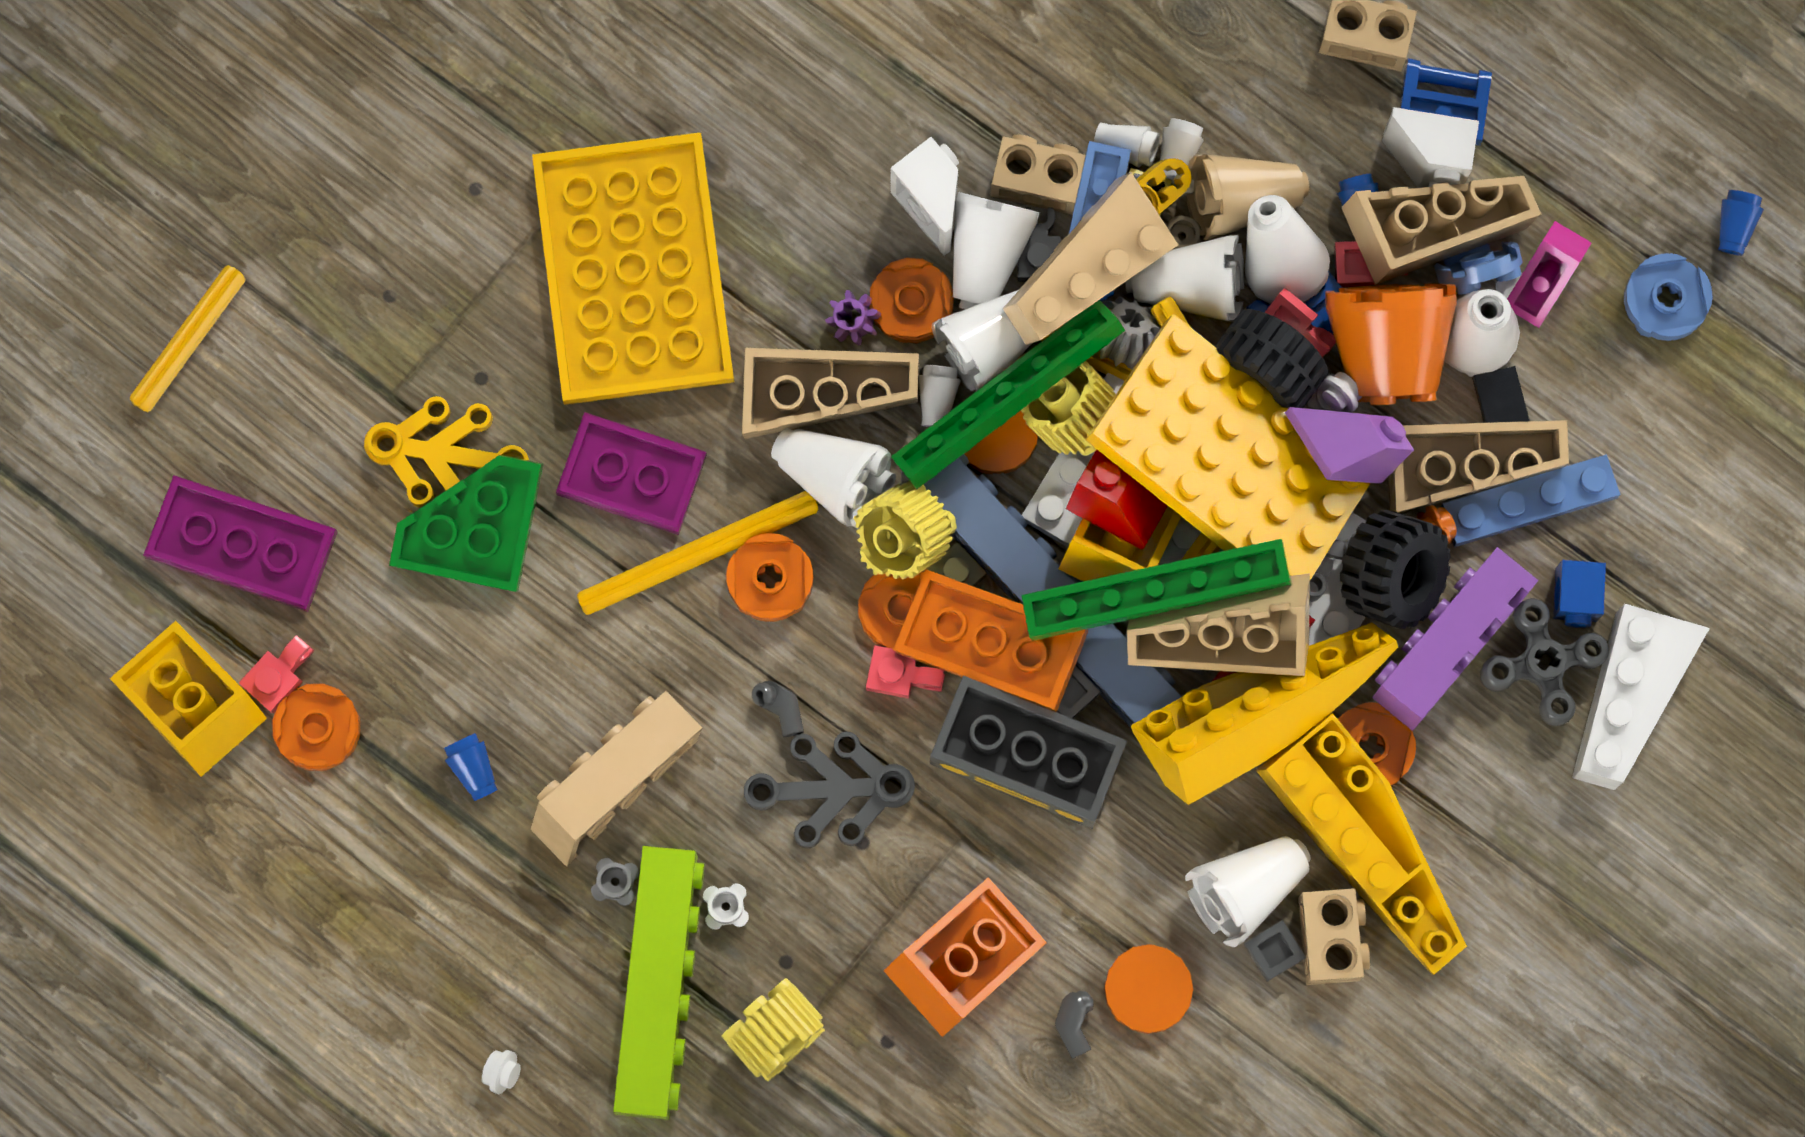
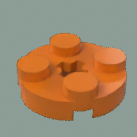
M775 533L756 535L744 542L745 544L738 548L737 552L730 558L726 571L729 594L740 612L765 622L784 620L800 612L811 595L814 579L812 564L805 551L803 552L801 547L795 544L793 540ZM766 567H774L775 574L783 576L782 581L776 582L774 588L771 589L766 588L765 583L758 582L757 580L758 575L765 574Z
M1368 702L1357 705L1355 708L1347 710L1338 718L1358 745L1360 741L1366 742L1369 736L1377 737V745L1383 747V753H1375L1371 760L1389 781L1391 787L1409 771L1416 753L1414 734L1412 730L1410 731L1407 726L1379 703Z

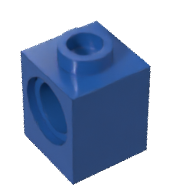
M1562 560L1555 568L1553 619L1565 620V626L1586 628L1591 627V622H1597L1604 615L1606 563Z

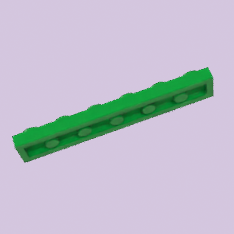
M1098 300L897 451L891 458L912 485L918 489L998 427L1005 424L1007 420L1039 398L1062 378L1072 373L1087 359L1106 347L1125 331L1124 327L1101 300Z
M1281 538L1021 596L1029 638L1034 641L1292 585L1284 542Z

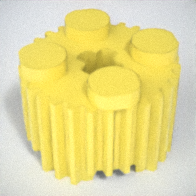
M1085 361L1072 373L1066 375L1045 391L1039 398L1024 407L1021 412L1024 414L1023 419L1026 421V424L1053 451L1056 450L1060 454L1063 452L1065 455H1068L1070 451L1073 454H1076L1078 451L1080 454L1087 456L1095 452L1096 448L1085 439L1116 393L1097 371Z
M910 481L901 485L897 484L864 504L853 518L856 522V528H858L856 533L860 535V538L857 540L863 545L860 548L862 556L860 561L866 562V568H872L875 576L877 574H885L886 576L893 575L894 579L899 577L901 579L913 578L947 554L946 550L951 547L949 542L953 539L950 535L957 529L955 516L950 511L942 509L944 504L938 503V497L936 495L932 497L931 491L929 489L926 490L924 484L918 489Z
M787 978L768 994L771 998L770 1000L761 995L743 1011V1014L747 1017L745 1023L740 1019L722 1034V1038L727 1042V1045L756 1078L762 1075L767 1082L786 1068L789 1061L804 1048L807 1049L825 1031L824 1025L821 1023L823 1019L821 1014Z

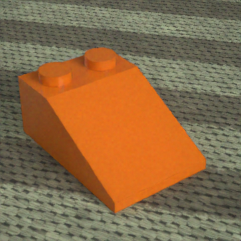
M988 877L904 950L884 972L943 1037L1047 942Z

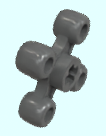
M1535 598L1526 599L1516 607L1513 615L1517 629L1526 638L1525 652L1517 658H1507L1502 655L1489 658L1482 665L1480 679L1487 689L1494 692L1506 690L1512 683L1518 680H1529L1531 683L1536 684L1541 692L1539 714L1542 720L1551 726H1562L1572 719L1576 710L1573 697L1563 687L1562 678L1564 672L1571 667L1580 666L1585 669H1595L1601 666L1608 657L1609 645L1601 635L1596 633L1584 634L1570 645L1559 644L1552 640L1548 633L1547 624L1550 614L1547 605ZM1525 612H1534L1538 617V621H1529L1525 616ZM1585 645L1594 647L1597 656L1591 657L1587 655L1584 648ZM1543 654L1548 655L1552 659L1549 663L1551 666L1545 671L1537 666L1540 661L1539 658ZM1492 668L1501 669L1505 678L1496 679L1492 674ZM1557 702L1562 705L1563 714L1553 712L1551 703Z

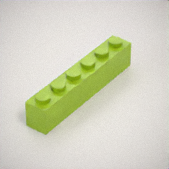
M643 846L613 1109L616 1115L669 1120L670 1110H678L681 1084L673 1083L675 1065L683 1066L686 1039H678L680 1021L688 1022L690 995L683 994L684 978L693 977L695 951L688 950L689 933L698 932L700 907L692 906L694 889L702 890L705 863L697 862L698 856L696 851Z

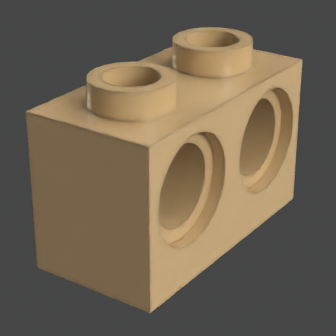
M1331 0L1319 53L1401 72L1407 58L1417 11L1408 9V6L1404 3L1387 0L1383 3L1371 0ZM1342 17L1352 18L1357 22L1358 28L1346 30L1339 25L1337 20ZM1384 26L1393 27L1398 31L1400 37L1397 39H1387L1380 34L1379 29Z
M1013 135L1012 138L1003 136L991 184L990 197L1044 209L1053 207L1054 211L1073 215L1086 155L1078 153L1079 150L1066 144H1055L1054 147L1037 144L1036 139L1026 135ZM1022 160L1028 164L1030 169L1024 174H1014L1009 171L1007 165L1011 161ZM1062 169L1070 174L1071 179L1066 183L1058 184L1053 182L1048 175L1053 170Z
M1355 888L1302 892L1298 897L1303 953L1306 957L1304 959L1306 985L1360 981L1364 977L1363 970L1370 969L1369 947L1367 943L1360 942L1359 926H1365L1366 924L1364 900L1356 899ZM1332 903L1341 907L1344 912L1343 924L1332 926L1326 923L1322 917L1323 906ZM1338 947L1346 952L1349 959L1346 969L1335 970L1328 965L1326 952L1329 948Z

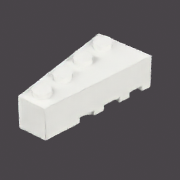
M1624 604L1616 612L1608 640L1609 654L1600 670L1572 778L1615 790L1625 781L1710 628L1628 604Z

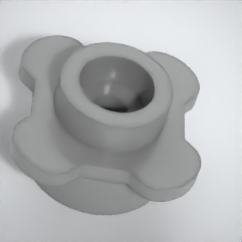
M609 858L601 859L596 865L598 871L597 883L591 888L592 896L597 901L611 899L616 900L621 906L629 905L634 900L632 892L634 880L639 877L637 866L633 863L623 865L612 862ZM613 878L619 879L617 886L611 884Z

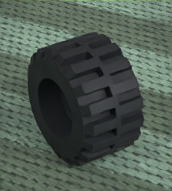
M1243 309L1240 311L1215 345L1218 353L1223 355L1234 369L1256 379L1271 393L1275 402L1283 408H1304L1329 372L1320 353L1301 333L1282 320L1253 309Z
M1381 510L1378 514L1373 513L1370 515L1366 523H1361L1357 527L1356 534L1350 538L1347 544L1348 549L1342 558L1341 563L1343 567L1340 572V582L1343 584L1340 590L1342 597L1346 598V606L1358 615L1398 629L1413 628L1417 626L1419 620L1424 621L1429 616L1431 609H1435L1439 603V598L1444 593L1446 579L1450 572L1449 560L1451 554L1450 549L1447 548L1448 539L1446 535L1442 534V529L1432 523L1395 511Z

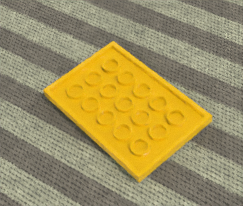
M701 132L532 154L564 405L733 383V367Z
M1173 314L1165 321L1085 440L1224 551L1282 538L1290 576L1310 573L1311 580L1370 483L1326 480L1286 416L1285 412L1288 408H1283L1275 402L1271 393L1256 379L1234 369L1228 360L1218 353L1215 346Z

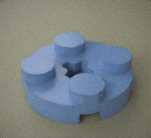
M1501 242L1503 250L1491 251L1489 244H1485L1445 259V267L1436 263L1434 268L1438 283L1456 285V294L1459 295L1479 290L1481 288L1480 282L1494 278L1498 282L1515 279L1521 276L1520 265L1523 263L1519 245L1515 242Z
M1666 253L1646 259L1631 274L1624 290V306L1629 319L1642 336L1665 341L1678 340L1690 335L1700 327L1712 305L1711 284L1707 275L1700 267L1696 268L1692 263L1687 262V258ZM1663 287H1668L1671 294H1678L1679 300L1674 301L1672 307H1666L1664 303L1659 302L1657 296L1662 293Z

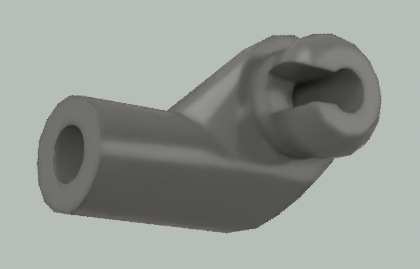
M764 681L755 685L752 690L754 703L779 716L783 737L803 734L804 729L796 694L773 681Z
M1082 990L1066 995L1062 1000L1055 1020V1027L1072 1059L1091 1050L1081 1030V1025L1085 1015L1093 1010L1094 1003L1091 995Z

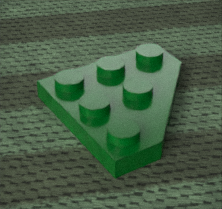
M499 455L416 512L398 522L389 566L513 592L519 591L543 463Z

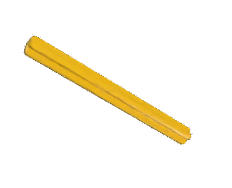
M803 491L582 590L577 594V599L583 612L586 615H590L743 546L744 542L753 536L773 533L818 512V503L809 493Z

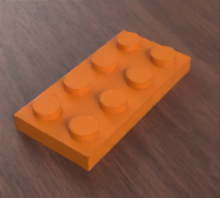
M925 569L893 650L903 656L960 677L964 675L1057 712L1089 630L1085 629L1032 641L1029 638L1023 604Z

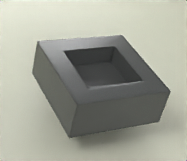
M1283 920L1244 943V946L1267 982L1306 958Z

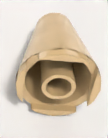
M1208 154L1194 155L1188 164L1191 171V179L1194 180V193L1186 194L1190 218L1197 221L1202 228L1200 236L1206 235L1204 240L1217 239L1247 227L1248 211L1251 205L1261 197L1277 195L1287 200L1293 208H1297L1302 205L1304 197H1307L1309 194L1307 174L1304 171L1301 172L1296 164Z

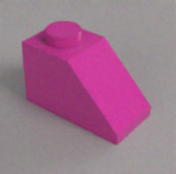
M1555 221L1507 298L1514 313L1540 328L1592 243Z

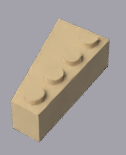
M1132 172L1114 180L1107 188L1106 193L1087 211L1078 225L1058 244L1050 257L1031 275L1003 307L1004 312L1026 345L1043 339L1178 246V243Z
M1525 176L1473 180L1470 183L1455 185L1440 183L1433 184L1431 187L1413 189L1397 187L1381 192H1371V190L1356 191L1341 207L1375 285L1524 231L1541 215Z

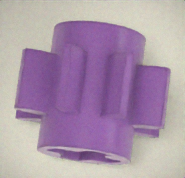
M846 290L845 299L839 303L833 300L829 302L834 308L833 317H828L825 319V322L829 326L840 327L835 333L836 339L842 342L850 335L853 342L859 346L862 342L861 337L867 333L876 336L877 332L872 327L873 319L881 317V313L875 309H867L871 304V297L864 294L858 301L851 291ZM852 310H856L861 314L860 317L855 318L854 326L849 325L845 321L852 317Z

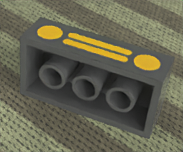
M963 675L930 755V764L1093 829L1127 740Z

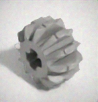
M1120 296L1114 302L1105 300L1103 304L1118 318L1125 331L1100 350V359L1109 358L1114 361L1115 367L1120 363H1124L1133 370L1161 327L1155 317L1151 315L1152 307L1143 308L1138 305L1136 299L1131 303Z

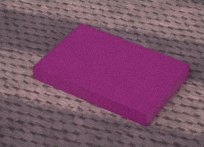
M584 412L556 494L679 535L707 453Z

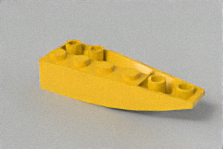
M1369 623L1310 645L1308 647L1305 676L1237 672L1191 690L1165 707L1151 712L1147 717L1131 725L1132 732L1164 785L1187 805H1190L1259 766L1298 740L1322 721L1365 683L1398 648L1397 640L1375 624Z
M1333 713L1329 714L1298 740L1269 758L1256 769V772L1337 870L1432 975L1436 974L1467 947L1389 781Z

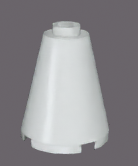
M958 192L955 200L953 297L961 299L959 308L968 309L1000 297L1038 223L1037 220L1040 212Z
M1277 195L1259 198L1251 205L1248 211L1245 275L1249 287L1256 297L1268 304H1271L1284 288L1302 302L1315 296L1326 284L1329 276L1330 258L1326 246L1287 200Z
M1229 235L1173 249L1125 282L1127 293H1133L1134 299L1140 303L1155 305L1161 300L1171 297L1182 312L1233 322L1240 311L1243 310V302H1235V296H1239L1240 289H1244L1243 252L1241 243L1237 244L1239 236Z
M1017 291L940 318L932 323L931 328L937 343L939 344L946 340L948 344L946 345L948 353L944 356L952 368L958 369V377L971 392L975 389L978 391L1007 369L1031 345L1025 344L1003 310V307Z
M1283 836L1193 868L1185 876V881L1192 880L1194 886L1187 892L1197 914L1206 927L1213 934L1221 930L1229 937L1223 943L1227 946L1236 947L1256 930L1309 873L1308 862H1310L1311 857L1306 846L1300 840H1293L1288 836Z

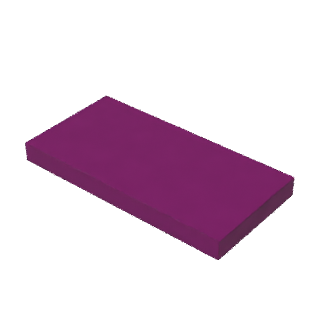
M173 475L143 556L146 559L308 612L338 531L335 528Z

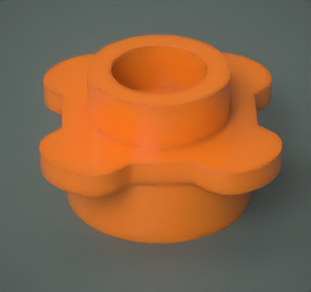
M1430 505L1426 507V513L1421 512L1417 514V519L1432 523L1442 529V534L1446 535L1448 544L1456 537V524L1451 514L1445 508H1436Z

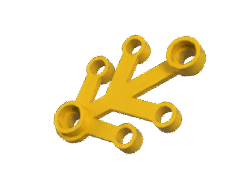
M439 396L431 397L425 402L422 409L400 424L395 425L390 422H382L370 428L364 439L365 451L373 462L379 465H391L407 488V496L414 506L422 508L434 499V490L429 482L419 479L406 457L424 459L445 491L460 482L448 464L480 469L499 455L529 460L527 453L521 447L515 445L505 446L498 453L452 446L473 431L483 432L490 428L493 417L486 405L481 403L471 405L467 409L466 415L427 441L410 439L430 423L441 425L449 419L451 411L447 401ZM435 404H441L445 407L444 413L439 417H432L429 414L430 408ZM477 411H483L487 414L486 420L481 424H475L471 421L472 415ZM385 438H390L394 441V446L389 451H381L379 449V443ZM418 487H425L428 489V495L425 499L416 500L413 498L414 490Z

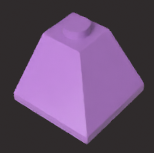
M1290 407L1285 412L1326 480L1381 484L1414 451L1405 436V428L1398 420L1391 416Z

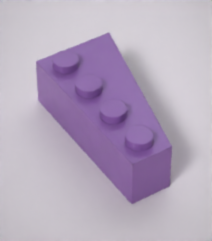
M1497 547L1477 572L1470 567L1455 584L1454 588L1459 593L1451 603L1443 598L1432 611L1428 619L1433 624L1425 634L1417 629L1401 648L1407 655L1399 665L1391 660L1377 676L1375 681L1381 686L1372 698L1413 731L1539 580Z

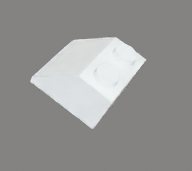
M1393 107L1383 133L1382 142L1418 188L1431 187L1433 184L1449 183V185L1465 184L1472 171L1479 121Z
M930 137L891 167V193L945 256L951 251L958 183V168L956 166L959 164V161L946 144L943 143L939 146Z

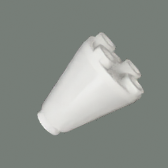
M1485 289L1457 295V304L1444 360L1447 364L1459 372L1466 373L1470 377L1493 372L1507 364L1517 349L1520 330L1517 316L1503 294L1496 290Z
M786 428L778 435L772 447V459L778 461L779 467L840 523L846 526L856 528V522L853 518L858 514L857 511L864 504L892 488L895 483L896 475L890 472L891 453L880 445L802 429L793 431Z

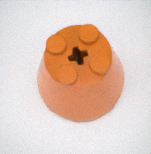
M1427 283L1425 286L1420 287V285L1384 284L1339 288V292L1325 291L1326 311L1344 372L1356 382L1358 396H1362L1358 402H1370V405L1396 404V399H1410L1411 402L1436 400V391L1439 389L1457 304L1456 285Z

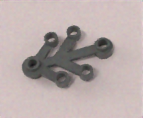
M847 731L838 734L835 738V753L842 759H852L870 778L852 779L816 747V742L810 735L799 734L792 739L790 744L792 756L797 761L807 762L826 780L777 783L770 775L759 773L751 776L744 785L746 802L753 809L760 811L772 808L777 801L827 799L808 821L800 822L795 828L794 836L797 844L806 849L813 848L819 843L821 832L853 797L871 796L854 818L845 819L839 825V839L847 846H856L861 843L865 834L864 830L884 808H898L905 805L912 798L915 789L914 778L908 769L898 764L883 766L860 745L859 738L854 733ZM842 739H852L856 745L855 749L850 753L842 752L838 746ZM805 740L811 744L812 749L809 754L800 755L795 751V746L799 741ZM890 779H896L901 783V790L896 794H890L884 788L885 783ZM759 786H765L770 790V796L764 801H759L753 796L754 790ZM846 826H857L860 830L859 836L853 840L845 838L843 830ZM804 827H811L816 832V837L811 842H804L799 837V833Z

